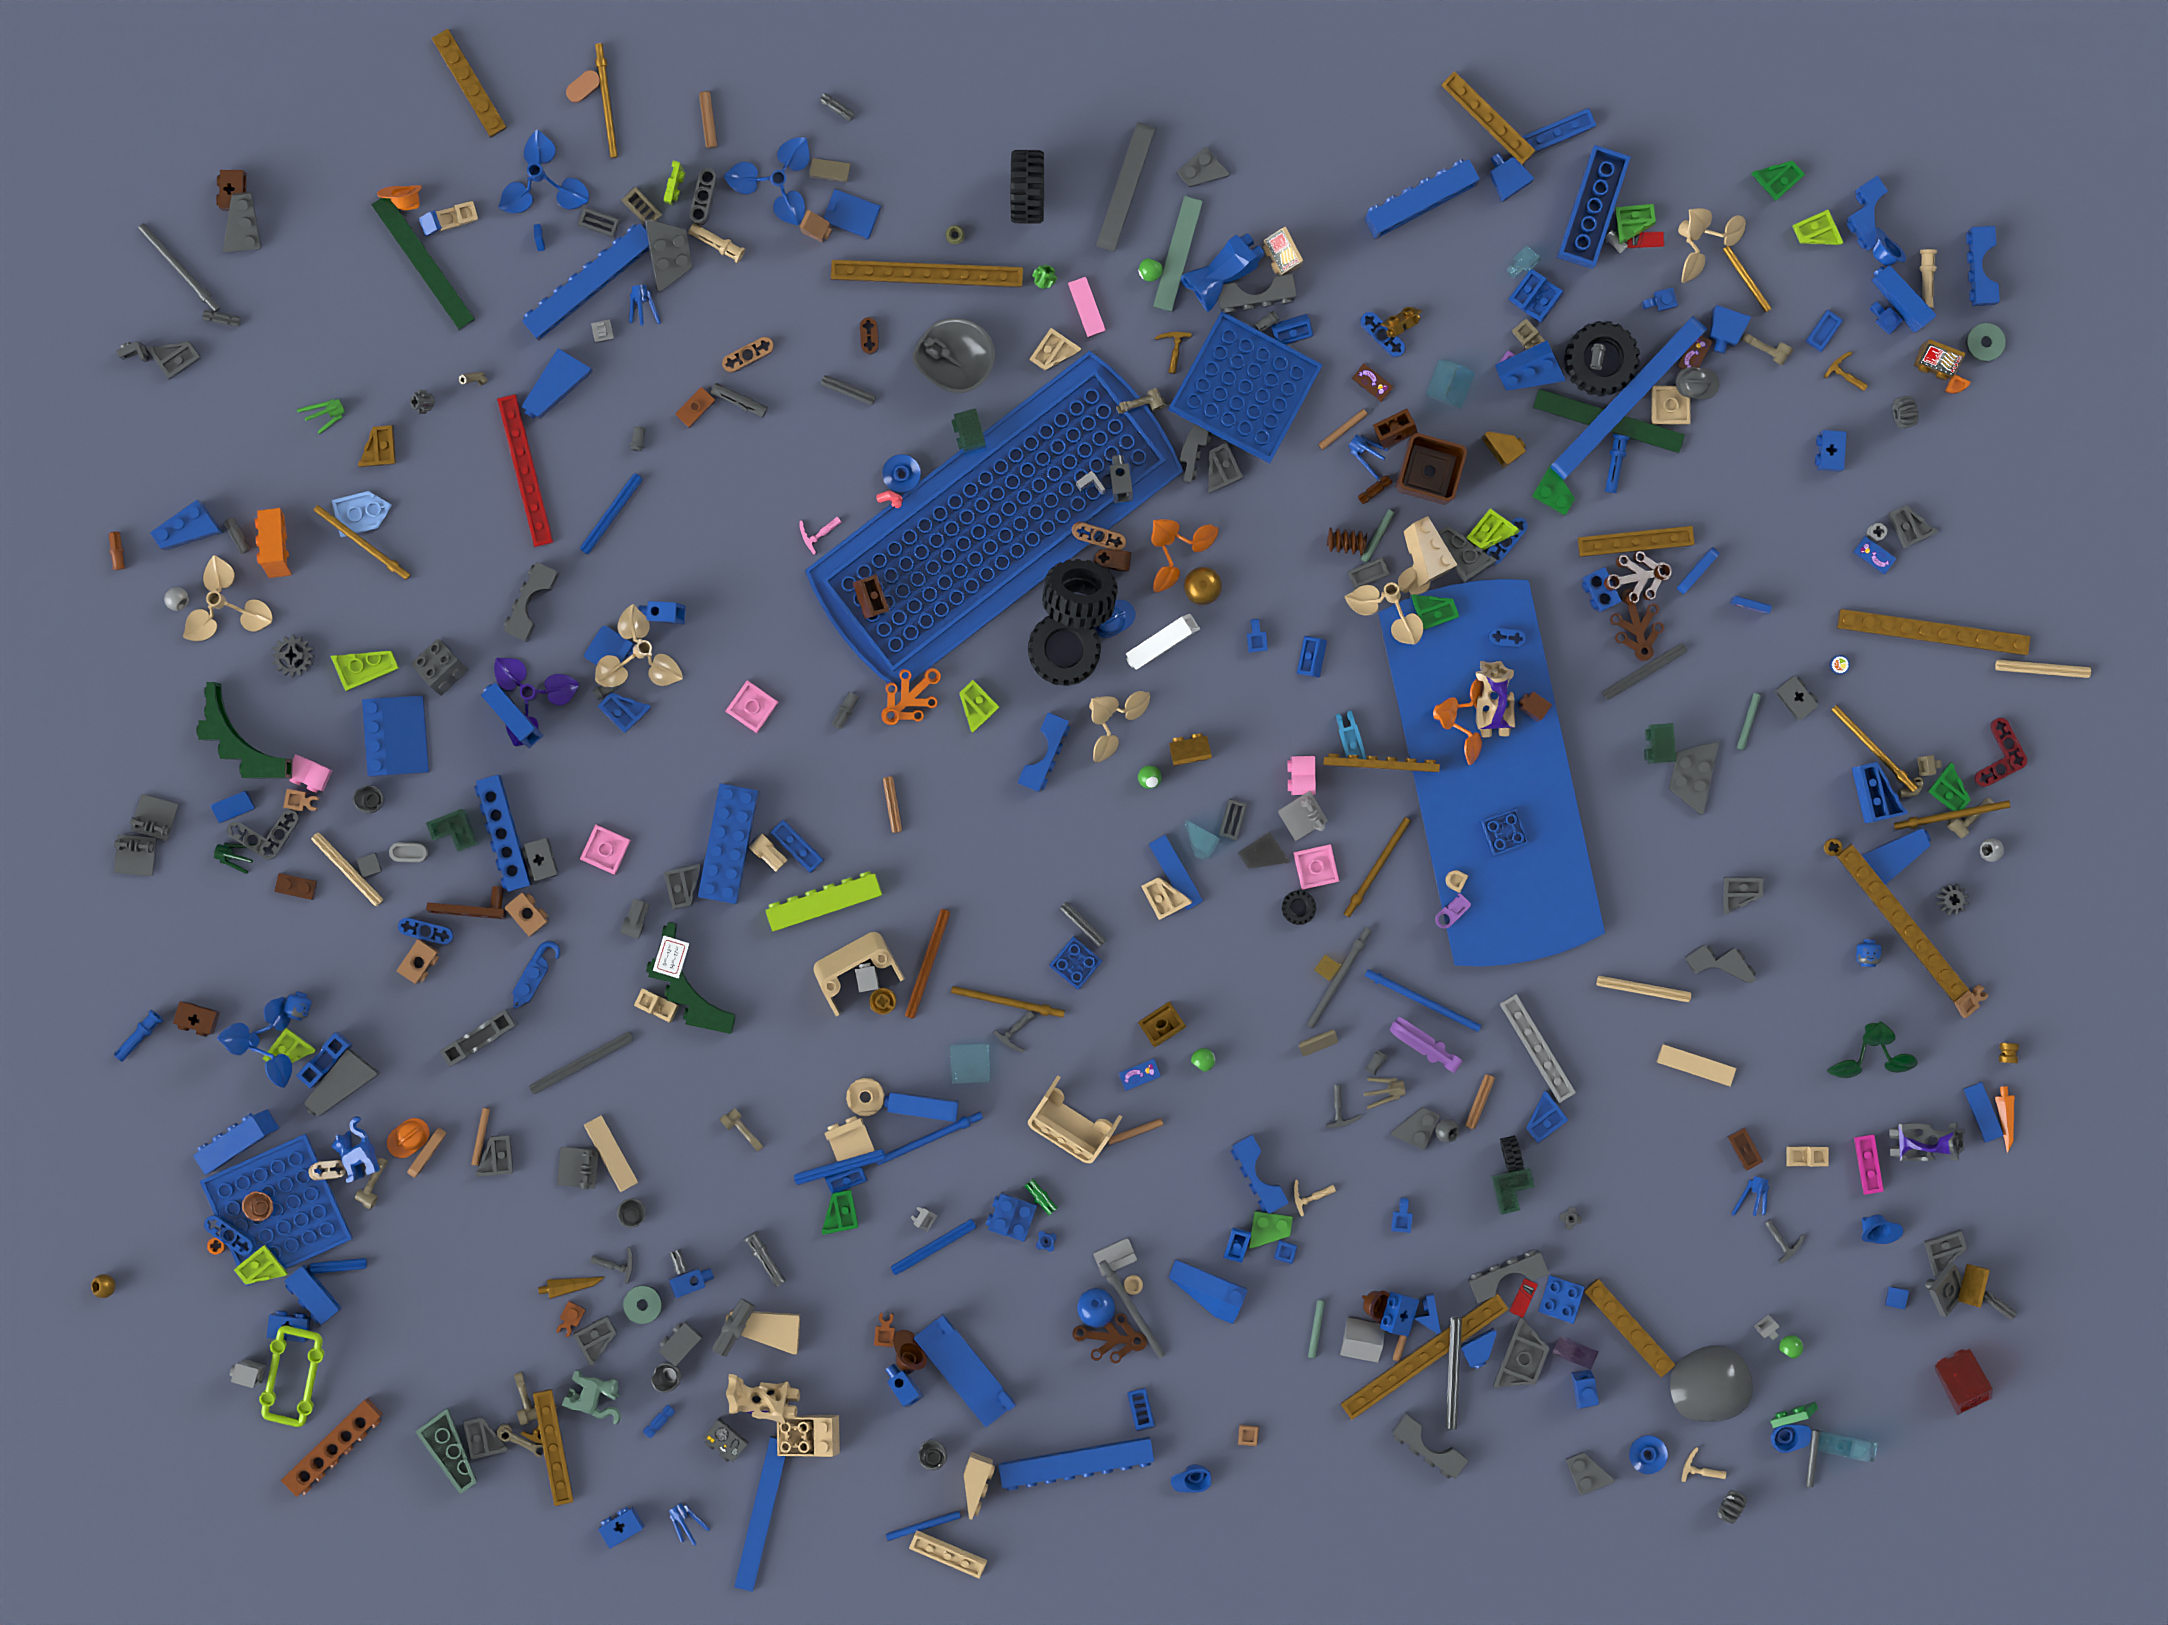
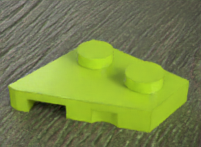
M677 161L672 162L671 167H673L671 177L668 178L664 202L669 205H673L674 201L678 200L680 194L678 187L680 183H683L686 172H683L684 168L681 163Z
M1829 210L1792 226L1800 244H1843Z
M1490 508L1467 536V540L1476 547L1478 546L1485 550L1517 534L1520 530Z
M974 680L959 692L972 733L1000 708Z
M286 1027L267 1052L275 1057L278 1054H285L294 1063L314 1053L316 1049ZM264 1055L262 1058L266 1062L268 1060H271V1058L266 1055Z
M266 1245L262 1246L234 1269L245 1284L283 1277L288 1274Z

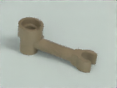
M1745 333L1741 339L1774 356L1773 361L1782 366L1786 358L1793 351V348L1781 342L1777 349L1748 333Z
M1154 388L1147 392L1148 396L1119 403L1120 406L1116 408L1118 413L1121 414L1146 404H1150L1153 411H1158L1166 407L1167 404L1165 399L1161 397L1158 388Z
M1987 797L1979 806L1994 802L1991 798ZM1983 813L1970 815L1965 820L1961 818L1951 819L1946 826L1961 839L1969 833L1967 827Z
M735 1108L727 1115L724 1114L719 1118L728 1130L736 1126L757 1151L763 1148V1145L740 1120L742 1116Z
M383 1158L377 1160L380 1170L372 1174L364 1190L359 1189L354 1198L370 1210L378 1200V1196L372 1193L373 1187L388 1163Z
M522 1372L514 1374V1378L524 1409L517 1411L518 1419L522 1426L528 1424V1421L537 1419L536 1408L531 1406Z
M502 1424L497 1428V1436L500 1440L505 1442L510 1440L534 1452L535 1456L542 1457L540 1453L536 1452V1449L539 1447L543 1448V1444L532 1443L515 1435L508 1424ZM507 1432L508 1435L502 1436V1433Z

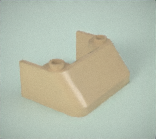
M870 932L815 963L813 968L814 974L836 1016L841 1014L833 999V996L838 994L841 988L837 976L866 960L871 959L878 968H886L892 965L900 981L905 979L881 934Z
M1057 1075L1028 1120V1125L1032 1130L1082 1162L1092 1163L1112 1136L1122 1116L1119 1115L1113 1124L1106 1119H1098L1093 1123L1063 1104L1065 1096L1060 1089L1055 1088L1061 1078Z

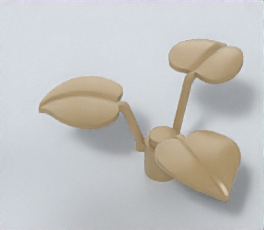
M1704 208L1689 210V221H1683L1679 226L1678 232L1687 238L1686 242L1690 243L1695 252L1690 253L1685 261L1681 279L1682 283L1696 278L1702 272L1705 265V256L1700 254V250L1693 240H1698L1702 233L1725 237L1724 244L1726 246L1735 245L1745 231L1746 220L1740 215L1732 217L1725 227V233H1718L1706 229L1712 221V213Z
M214 555L208 562L203 576L205 587L211 591L206 596L210 615L203 609L191 612L186 620L183 637L191 641H203L211 638L218 627L216 621L212 619L214 617L213 608L221 609L226 605L242 612L240 622L246 630L252 632L260 631L270 625L273 621L272 612L265 603L259 600L247 601L245 610L226 602L225 597L220 592L222 588H228L232 585L235 573L228 563Z
M1412 566L1401 573L1398 578V585L1393 582L1386 584L1381 597L1377 588L1371 585H1364L1345 595V599L1352 610L1367 616L1378 611V603H1381L1386 597L1388 602L1396 604L1401 619L1394 621L1392 624L1391 633L1393 637L1401 643L1414 645L1420 641L1423 635V623L1413 613L1404 617L1399 604L1400 591L1403 593L1409 591L1412 595H1418L1428 590L1430 582L1418 587V575Z
M634 604L625 609L618 621V631L621 637L624 639L633 638V641L637 642L633 647V654L621 664L615 656L607 655L601 658L596 666V682L604 687L621 685L628 677V672L623 666L634 657L641 659L646 656L648 657L649 665H651L648 674L653 683L659 686H667L682 680L681 670L671 657L665 654H657L652 662L651 644L646 640L637 639L643 638L648 634L650 625L646 616Z
M1138 691L1130 695L1126 700L1125 709L1118 708L1119 702L1114 697L1104 696L1091 699L1089 708L1092 710V721L1098 725L1102 724L1107 732V736H1101L1094 746V762H1101L1112 756L1119 745L1118 737L1115 735L1111 736V732L1105 722L1108 721L1115 711L1126 713L1128 720L1140 717L1149 705V692Z

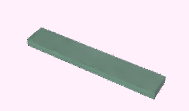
M1184 196L1153 305L1155 308L1172 312L1203 202L1201 200Z

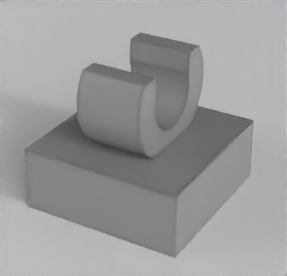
M610 319L591 323L595 343L614 339Z
M917 1207L920 1214L918 1217L911 1216V1219L915 1221L913 1224L928 1232L937 1215L925 1208Z
M1769 1314L1754 1325V1328L1764 1339L1769 1336L1774 1340L1779 1336L1775 1331L1779 1328V1325Z

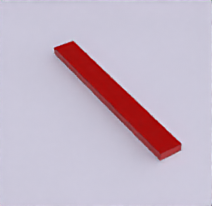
M517 395L498 398L497 401L534 547L554 543Z

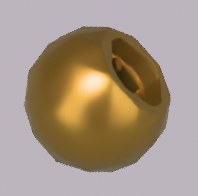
M107 1274L97 1275L91 1283L92 1292L99 1298L111 1296L116 1289V1282Z

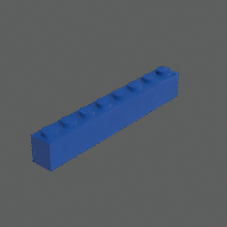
M640 223L632 225L624 237L616 238L612 242V247L608 250L606 248L597 255L598 258L595 261L587 262L583 266L584 270L579 274L574 273L570 276L567 284L558 286L550 298L545 297L538 303V308L534 311L532 309L523 316L522 322L538 341L650 250L647 231Z
M1149 1436L999 1463L998 1466L1002 1488L1015 1490L1018 1489L1019 1485L1026 1484V1487H1033L1037 1485V1482L1045 1481V1484L1056 1482V1479L1064 1478V1480L1075 1479L1076 1475L1090 1477L1094 1475V1472L1099 1471L1102 1474L1113 1472V1469L1120 1468L1122 1471L1132 1469L1133 1465L1147 1467L1151 1465V1462H1154V1456Z

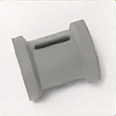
M1876 523L1867 529V537L1873 542L1880 541L1887 535V528L1882 523ZM1876 529L1881 532L1878 536L1873 533Z

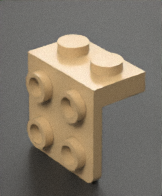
M854 1116L846 1119V1124L839 1126L836 1123L827 1127L828 1131L825 1132V1136L830 1141L837 1161L875 1151L862 1117L857 1119Z

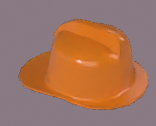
M390 186L380 189L377 195L382 198H390L398 209L412 210L420 206L418 191L421 190L422 186Z
M410 1118L404 1121L388 1136L387 1148L389 1152L398 1158H406L412 1155L428 1141L430 1136L428 1125L418 1118Z

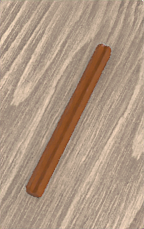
M940 910L905 1016L914 1019L950 916L949 910Z

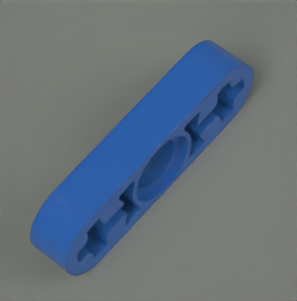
M1373 312L1363 314L1360 320L1362 328L1391 357H1400L1405 351L1404 343L1397 336L1394 337V340L1391 342L1395 346L1399 344L1401 352L1398 353L1396 351L1393 353L1392 345L1390 343L1388 346L1385 345L1390 340V337L1380 340L1377 336L1379 330L1387 331L1388 328L1379 326L1373 333L1371 330L1374 327L1371 324L1365 325V317H1373L1372 322L1375 326L1378 323L1381 325L1383 321Z
M1517 517L1510 522L1513 525L1514 522H1522L1521 527L1523 530L1515 534L1518 536L1517 538L1514 535L1510 537L1512 540L1510 546L1506 547L1501 542L1497 543L1506 552L1503 553L1501 550L1497 555L1499 559L1493 565L1500 563L1525 533L1528 527L1525 519ZM1495 545L1491 546L1486 554L1491 557L1489 553H1494L1498 547H1495Z
M1712 547L1680 582L1676 589L1684 595L1720 553Z
M403 918L398 923L400 933L442 945L451 943L454 938L453 931L450 928L412 918ZM409 921V925L416 927V923H419L416 930L417 935L414 934L415 930L408 929L406 932L405 928L402 927L403 924ZM425 925L431 929V934L427 937L421 934V928ZM435 928H438L436 931L438 933L447 931L449 939L442 941L440 936H435V939H432L435 935Z
M212 1215L205 1219V1230L235 1252L243 1256L253 1252L255 1247L253 1240L217 1215ZM217 1220V1226L221 1228L223 1227V1225H225L226 1227L221 1230L219 1235L217 1232H219L220 1230L216 1227L211 1229V1223L209 1221ZM226 1230L234 1232V1239L232 1241L225 1239L224 1233ZM237 1240L241 1243L248 1242L249 1244L247 1247L249 1248V1250L246 1249L242 1251L241 1249L243 1246L241 1244L236 1243V1245H233V1243Z

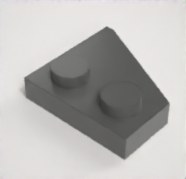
M1206 147L1177 171L1179 177L1188 187L1211 182L1223 177L1226 178L1230 175Z
M1907 505L1888 513L1903 548L1938 533L1935 528H1931L1926 524L1925 520L1921 516L1916 515Z
M1724 877L1723 914H1729L1730 911L1763 897V877Z
M1422 1107L1395 1130L1391 1131L1390 1135L1425 1150L1440 1115Z
M1960 1229L1923 1241L1932 1273L1935 1277L1940 1275L1939 1272L1948 1263H1953L1957 1256L1967 1250L1963 1233Z
M608 1315L573 1333L590 1366L595 1364L597 1358L615 1336L616 1329Z
M483 1417L463 1421L471 1459L508 1451L507 1447Z

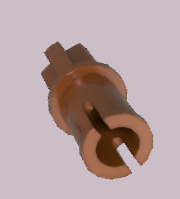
M110 532L111 551L109 553H111L113 570L125 569L123 558L125 550L122 549L120 532Z

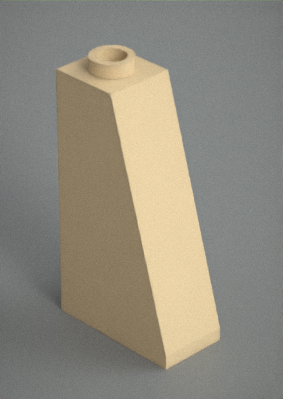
M753 1311L746 1322V1327L741 1336L791 1354H797L800 1314Z

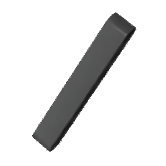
M1141 122L1136 124L1096 244L1097 247L1112 252L1116 250L1156 127Z

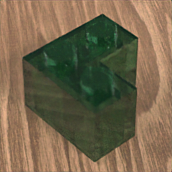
M976 408L954 414L955 419L951 421L954 432H959L960 438H956L959 450L963 449L964 453L986 448Z
M1673 723L1647 725L1648 729H1645V739L1649 741V745H1646L1647 749H1644L1645 761L1648 760V764L1676 762Z
M459 809L426 822L433 841L451 835L457 852H462L479 845L465 809Z
M1524 1167V1169L1512 1172L1507 1171L1490 1175L1499 1213L1503 1215L1519 1211L1520 1207L1516 1191L1534 1187L1530 1168Z

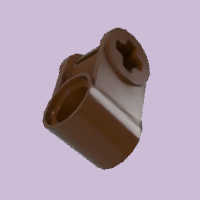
M1101 549L1095 554L1094 562L1095 564H1100L1102 568L1129 572L1132 552ZM1102 554H1105V557L1108 558L1104 563H1101V559H1098Z

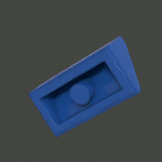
M1307 314L1277 322V325L1271 326L1274 339L1283 344L1313 336L1310 319Z
M1304 636L1297 674L1320 677L1327 644L1326 640Z
M243 791L210 805L219 823L255 809L248 791Z
M863 1167L825 1177L831 1194L868 1181Z

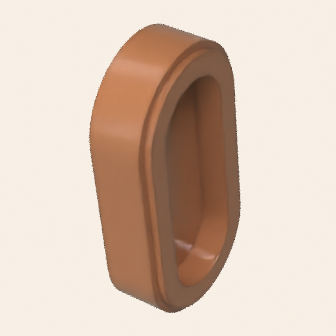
M592 70L584 72L567 87L566 95L568 99L573 103L583 101L600 86L599 75Z

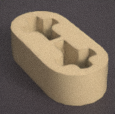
M340 1160L323 1161L312 1164L308 1173L313 1180H328L342 1177L346 1173V1169ZM336 1166L337 1168L341 1169V1171H339L338 1173L336 1171H330V1169ZM318 1167L319 1170L325 1169V1172L318 1174L314 1170Z

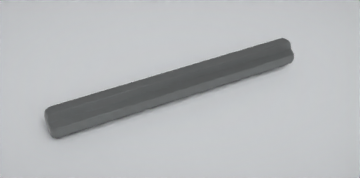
M1683 643L1677 645L1602 692L1606 700H1610L1686 653L1687 648Z

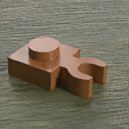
M568 1301L560 1316L564 1323L557 1327L556 1332L559 1333L561 1328L564 1327L567 1329L565 1337H569L572 1333L571 1326H578L586 1309Z
M880 1313L879 1321L881 1326L876 1325L874 1346L893 1347L895 1327H890L894 1319L893 1313L890 1314L888 1321L884 1320L883 1313Z

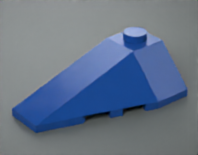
M1175 1260L1169 1278L1214 1317L1231 1324L1234 1323L1248 1290L1246 1287L1178 1260Z

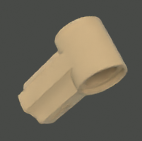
M762 833L748 846L775 872L787 861L774 847V844Z

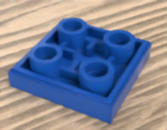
M1517 807L1480 820L1493 857L1530 844Z
M1073 936L1049 966L1079 990L1101 964L1102 960Z

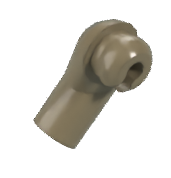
M483 372L467 373L459 376L461 384L477 381L479 385H484L488 382V379Z
M1915 777L1912 782L1918 788L1913 793L1908 788L1898 789V797L1906 798L1918 795L1923 787L1924 780L1921 777Z

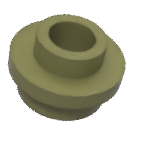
M953 225L946 230V239L950 244L957 245L964 240L965 233L960 226ZM957 232L959 234L958 238H952V233Z

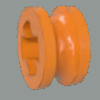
M214 1237L208 1241L207 1249L211 1254L217 1255L224 1252L226 1244ZM216 1240L219 1241L218 1244L221 1243V1247L217 1251L214 1250L215 1247L212 1248V1244Z

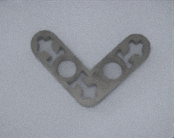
M293 810L284 811L267 838H264L240 822L230 823L227 827V833L231 838L268 860L274 859L298 824L299 816ZM293 813L295 821L288 823L289 831L285 827L279 826L281 822L283 824L286 823V815ZM239 825V830L243 833H245L246 830L249 831L244 836L243 841L240 840L243 837L240 834L236 833L235 835H233V826L237 827ZM278 829H282L285 833L282 840H277L274 837V833ZM251 835H255L258 838V843L255 846H250L247 842L248 837ZM271 838L274 842L279 843L280 845L278 847L274 845L272 848V851L274 852L273 855L268 854V856H266V851L264 850V848H269L272 845V843L269 842Z

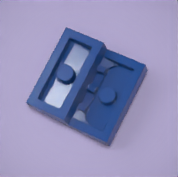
M1530 269L1510 296L1509 301L1530 317L1542 323L1564 292L1547 281V278Z

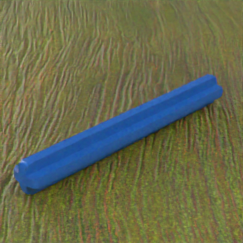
M636 473L632 475L581 545V551L585 554L591 552L642 482L643 478Z
M883 1149L797 1173L794 1175V1180L797 1185L883 1161L886 1159V1154Z
M972 1219L968 1220L892 1265V1272L898 1275L974 1230L976 1224Z

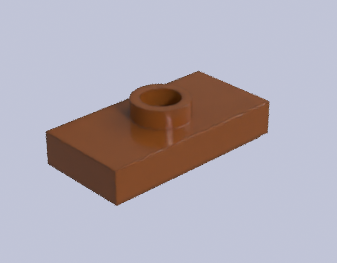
M700 387L675 415L690 428L716 400Z

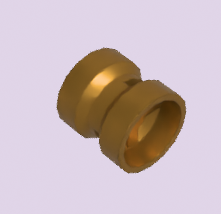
M2000 1043L2001 1055H1999L1998 1062L2018 1063L2016 1053L2019 1050V1044Z

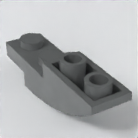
M1196 424L1193 425L1184 442L1179 459L1180 463H1186L1183 482L1189 484L1192 479H1196L1197 468H1194L1195 460L1199 461L1201 452L1197 448L1198 446L1205 448L1206 443L1210 444L1212 435L1211 432Z

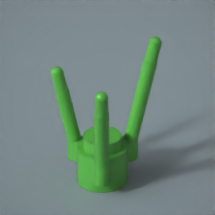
M332 399L327 402L298 408L297 412L326 406V409L305 417V421H308L326 413L330 417L334 416L333 419L318 430V434H321L337 420L343 418L341 414L345 413V410L339 399Z

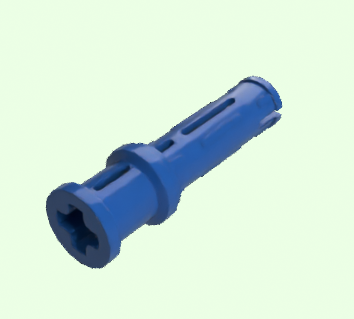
M1613 434V446L1609 452L1612 457L1605 492L1616 494L1622 460L1627 455L1625 450L1630 437Z
M150 1010L148 1012L149 1015L142 1022L138 1023L134 1033L114 1053L118 1060L123 1062L146 1036L153 1033L152 1030L164 1021L158 1013Z

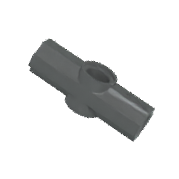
M742 1298L740 1299L732 1315H729L722 1327V1332L713 1345L712 1350L727 1357L736 1339H739L746 1327L748 1318H750L755 1306Z

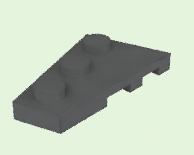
M252 192L233 193L223 252L261 249Z
M1447 525L1438 531L1457 563L1454 569L1464 583L1497 562L1495 558L1488 556L1481 548L1471 544L1464 536Z

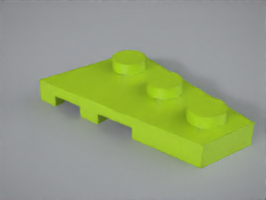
M392 651L331 656L345 691L400 669Z

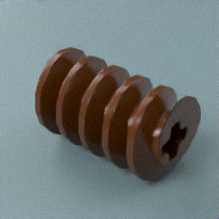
M1329 527L1327 546H1329L1330 552L1336 547L1338 553L1344 548L1345 554L1348 553L1349 549H1352L1353 555L1359 550L1360 556H1363L1366 549L1367 533L1363 537L1362 531H1359L1356 536L1355 531L1351 530L1348 535L1347 529H1344L1342 534H1340L1339 528H1336L1333 533L1332 528Z

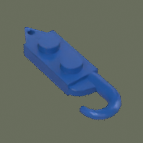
M543 942L536 950L512 992L514 1009L531 1001L548 971V963L542 958L545 950L549 947L555 949V958H559L560 948L555 942Z

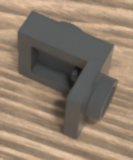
M137 341L134 343H124L120 346V349L116 350L118 357L122 360L139 354L142 361H149L147 358L149 352L146 346Z

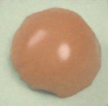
M254 1191L244 1198L242 1210L249 1219L264 1221L270 1217L273 1211V1201L269 1195Z

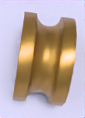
M1837 839L1827 840L1824 844L1825 853L1829 856H1836L1842 851V843ZM1831 842L1832 844H1837L1836 852L1829 851L1828 847H1831L1829 845Z

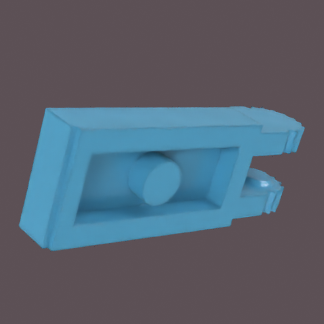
M1347 711V717L1351 726L1346 728L1343 726L1342 716L1336 714L1338 731L1346 758L1347 755H1359V759H1366L1359 729L1355 724L1352 711Z

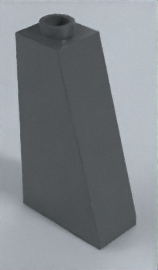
M347 1049L305 1101L306 1110L314 1116L316 1114L318 1116L324 1114L377 1077L380 1072L352 1049Z

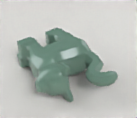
M575 1370L572 1380L580 1384L583 1390L581 1394H578L576 1389L570 1388L569 1397L565 1396L562 1406L572 1410L583 1411L599 1419L613 1415V1424H618L621 1420V1414L618 1409L614 1407H607L602 1411L597 1409L601 1393L613 1400L616 1397H620L618 1394V1380L612 1378L608 1381H603L597 1377H585L581 1371Z

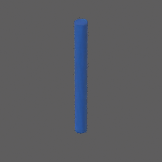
M960 1511L949 1513L887 1533L886 1537L888 1541L916 1533V1530L922 1531L959 1519L961 1514Z

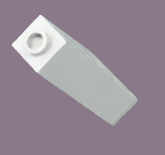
M1191 614L1182 616L1127 652V662L1132 668L1134 667L1137 670L1196 633L1200 628Z

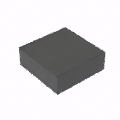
M376 853L357 859L362 877L382 872Z

